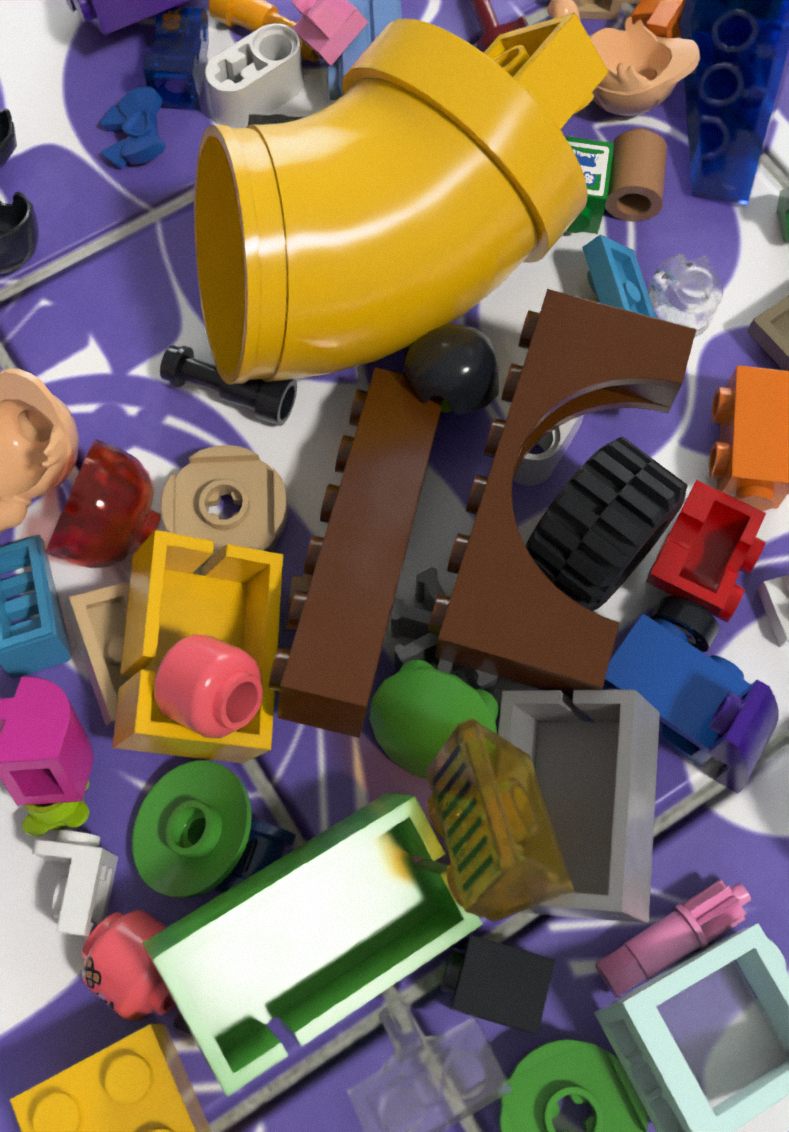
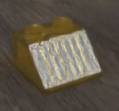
M473 718L458 724L426 770L432 796L427 801L428 812L435 829L444 837L451 861V864L446 868V877L451 893L457 903L464 907V911L467 913L498 921L574 891L530 755Z

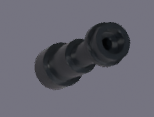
M169 346L163 355L160 365L161 378L170 381L171 385L181 387L186 381L215 390L219 392L222 400L254 410L257 418L282 426L287 421L297 395L296 380L264 382L261 379L248 380L244 384H227L220 377L215 365L195 359L193 349L188 346Z

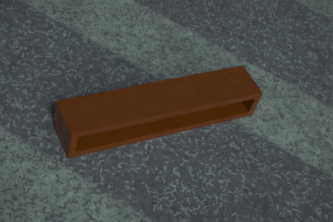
M375 367L368 391L360 389L356 391L349 425L357 427L354 437L346 435L342 437L335 465V472L343 474L340 486L328 484L320 513V521L328 523L324 537L313 535L304 565V574L313 577L308 592L295 591L287 621V630L296 632L291 650L278 648L268 689L279 691L277 718L360 738L444 400L443 397L432 396L427 403L422 402L412 383L408 382L402 373Z

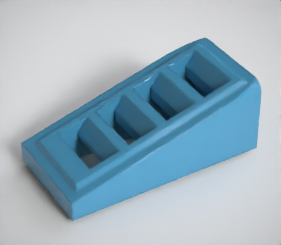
M39 534L1 546V667L10 677L18 678L68 662L71 659L68 635L43 539ZM31 565L32 571L2 580V574ZM35 589L34 593L7 601L9 597ZM39 613L40 617H36L15 625L12 624V621H16Z

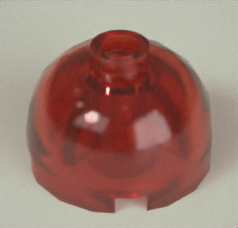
M95 439L71 489L70 497L64 511L61 512L45 553L66 563L88 569L108 568L123 561L132 551L135 544L141 546L153 531L156 530L162 516L161 513L151 509L155 487L149 471L136 457L120 447Z

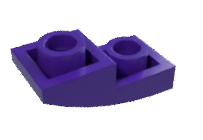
M758 679L738 696L728 692L715 711L708 728L718 734L707 754L723 762L714 780L737 794L746 786L777 726L779 718L776 698L770 686Z

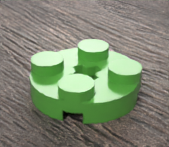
M558 1039L540 1044L529 1050L515 1063L508 1078L505 1079L500 1088L498 1115L500 1132H556L552 1119L560 1113L557 1102L567 1095L575 1104L587 1102L590 1106L592 1114L583 1120L585 1132H647L648 1114L618 1057L593 1043ZM561 1130V1131H559V1132H569V1131H568V1130Z

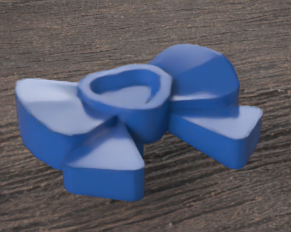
M139 87L129 91L120 100L119 106L113 105L110 107L100 122L108 132L123 130L129 136L101 152L109 162L119 169L124 168L127 162L131 164L148 162L159 156L166 148L165 143L157 135L158 122L156 116L162 105L163 98L152 87Z

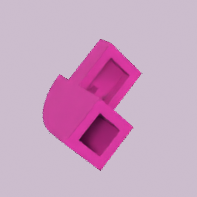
M21 677L14 698L0 699V779L16 805L81 802L93 764L91 741L66 694L59 686L42 678Z

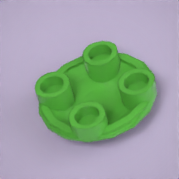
M418 659L404 663L398 673L383 681L372 697L369 719L376 741L392 761L412 775L433 781L458 744H460L461 751L438 782H449L464 761L466 769L456 782H462L479 775L495 756L498 740L496 720L500 711L498 702L487 691L474 689L457 676L434 669L426 661Z

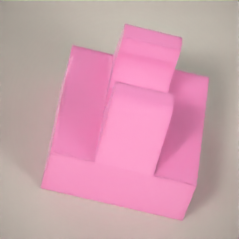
M293 0L291 2L302 15L292 29L307 46L330 66L368 24V21L359 10L347 0Z

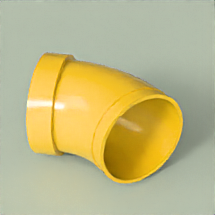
M405 18L390 22L346 72L342 81L343 95L322 110L299 120L286 123L248 125L245 128H230L227 125L208 126L200 142L196 164L194 190L195 253L206 335L214 364L222 380L227 384H244L248 380L261 379L264 382L283 381L331 374L377 361L409 347L411 343L421 336L445 324H450L466 314L497 289L522 262L532 263L543 259L583 211L587 203L588 192L584 173L571 146L551 117L530 93L500 65L467 41L428 22Z

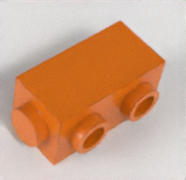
M737 365L726 387H717L714 394L711 421L712 423L720 424L719 442L715 441L711 448L708 475L709 478L717 479V490L761 511L771 508L777 509L789 494V371Z

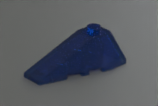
M686 0L680 21V36L683 39L694 40L698 45L700 53L697 67L692 73L684 77L692 194L696 197L748 205L789 70V0Z

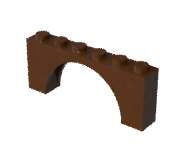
M550 289L546 291L540 313L528 310L518 347L528 349L523 366L511 363L501 400L511 403L506 421L494 418L484 450L485 456L494 458L489 477L476 474L467 502L466 512L476 515L470 536L461 533L457 534L448 562L447 571L458 574L451 597L438 594L427 632L438 635L436 658L541 690H561L571 699H573L574 690H601L603 688L620 622L603 617L578 604L558 589L539 569L524 545L516 524L512 502V482L515 473L530 450L548 433L572 419L585 414L616 408H639L669 413L683 383L697 329Z

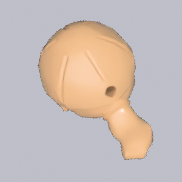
M552 0L548 5L547 13L553 19L575 12L580 20L579 9L573 0ZM631 16L625 21V31L603 28L593 33L590 39L609 72L592 91L594 94L592 100L600 108L612 114L631 116L649 112L670 95L678 81L692 73L697 67L700 60L698 45L694 40L656 37L643 25L641 20L633 24Z
M9 368L0 371V533L20 525L26 517L28 506L32 505V499L47 494L63 483L74 468L78 457L79 435L75 418L71 416V411L48 390L42 380L21 369Z

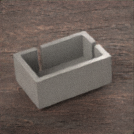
M561 690L502 691L490 821L517 835L529 837L528 848L503 836L488 835L486 859L492 853L494 861L484 872L482 901L517 913L649 923L660 712L636 690H574L573 700ZM588 716L595 722H588Z

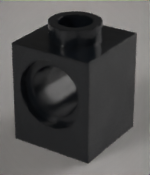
M470 935L466 939L464 951L451 947L440 990L453 994L449 1006L450 1010L530 1034H538L555 959Z

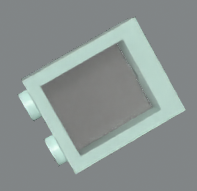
M759 923L724 936L594 1012L657 1132H734L789 1095V974L786 971V962L781 951L766 937Z

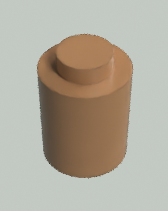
M632 129L618 135L612 142L614 143L605 207L612 216L618 219L638 222L656 216L662 209L667 144L660 135L648 129Z

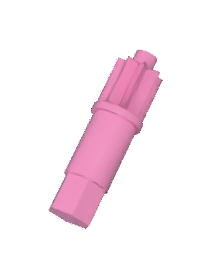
M720 879L683 904L679 903L674 906L672 913L625 942L622 947L597 962L595 967L605 985L614 997L618 998L642 981H648L697 948L700 950L708 946V943L744 921L747 913L742 906L751 901V897L741 883H737L730 888V886L726 887Z

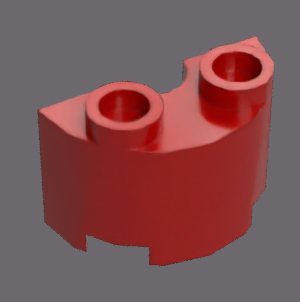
M696 480L645 582L674 597L695 602L708 610L713 616L728 623L745 591L744 588L735 584L738 578L737 573L741 571L749 575L765 546L766 541L756 537L766 513Z

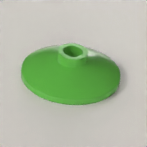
M198 760L172 769L152 787L138 811L132 835V852L135 866L143 881L151 889L171 898H193L209 892L232 872L247 845L252 818L249 795L240 778L221 764Z

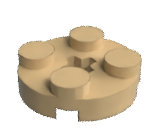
M233 445L208 447L190 456V463L183 467L177 476L173 472L169 477L161 497V514L165 528L170 533L214 541L213 554L202 566L226 544L268 552L276 550L277 541L287 524L288 501L282 478L274 468L272 470L268 464L261 461L258 454L247 448ZM223 495H231L234 504L242 505L240 511L233 513L229 519H219L217 514L208 513L209 507L219 505Z

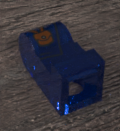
M175 6L157 14L152 52H146L143 73L147 87H152L163 98L160 108L201 111L209 43L208 16L205 8ZM169 79L187 80L189 90L183 93H173L167 90L165 85Z

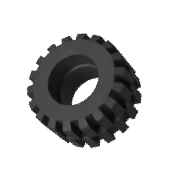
M619 437L596 451L567 482L534 528L527 541L526 548L539 569L558 589L578 604L594 611L605 604L621 587L668 528L684 503L688 485L627 439Z

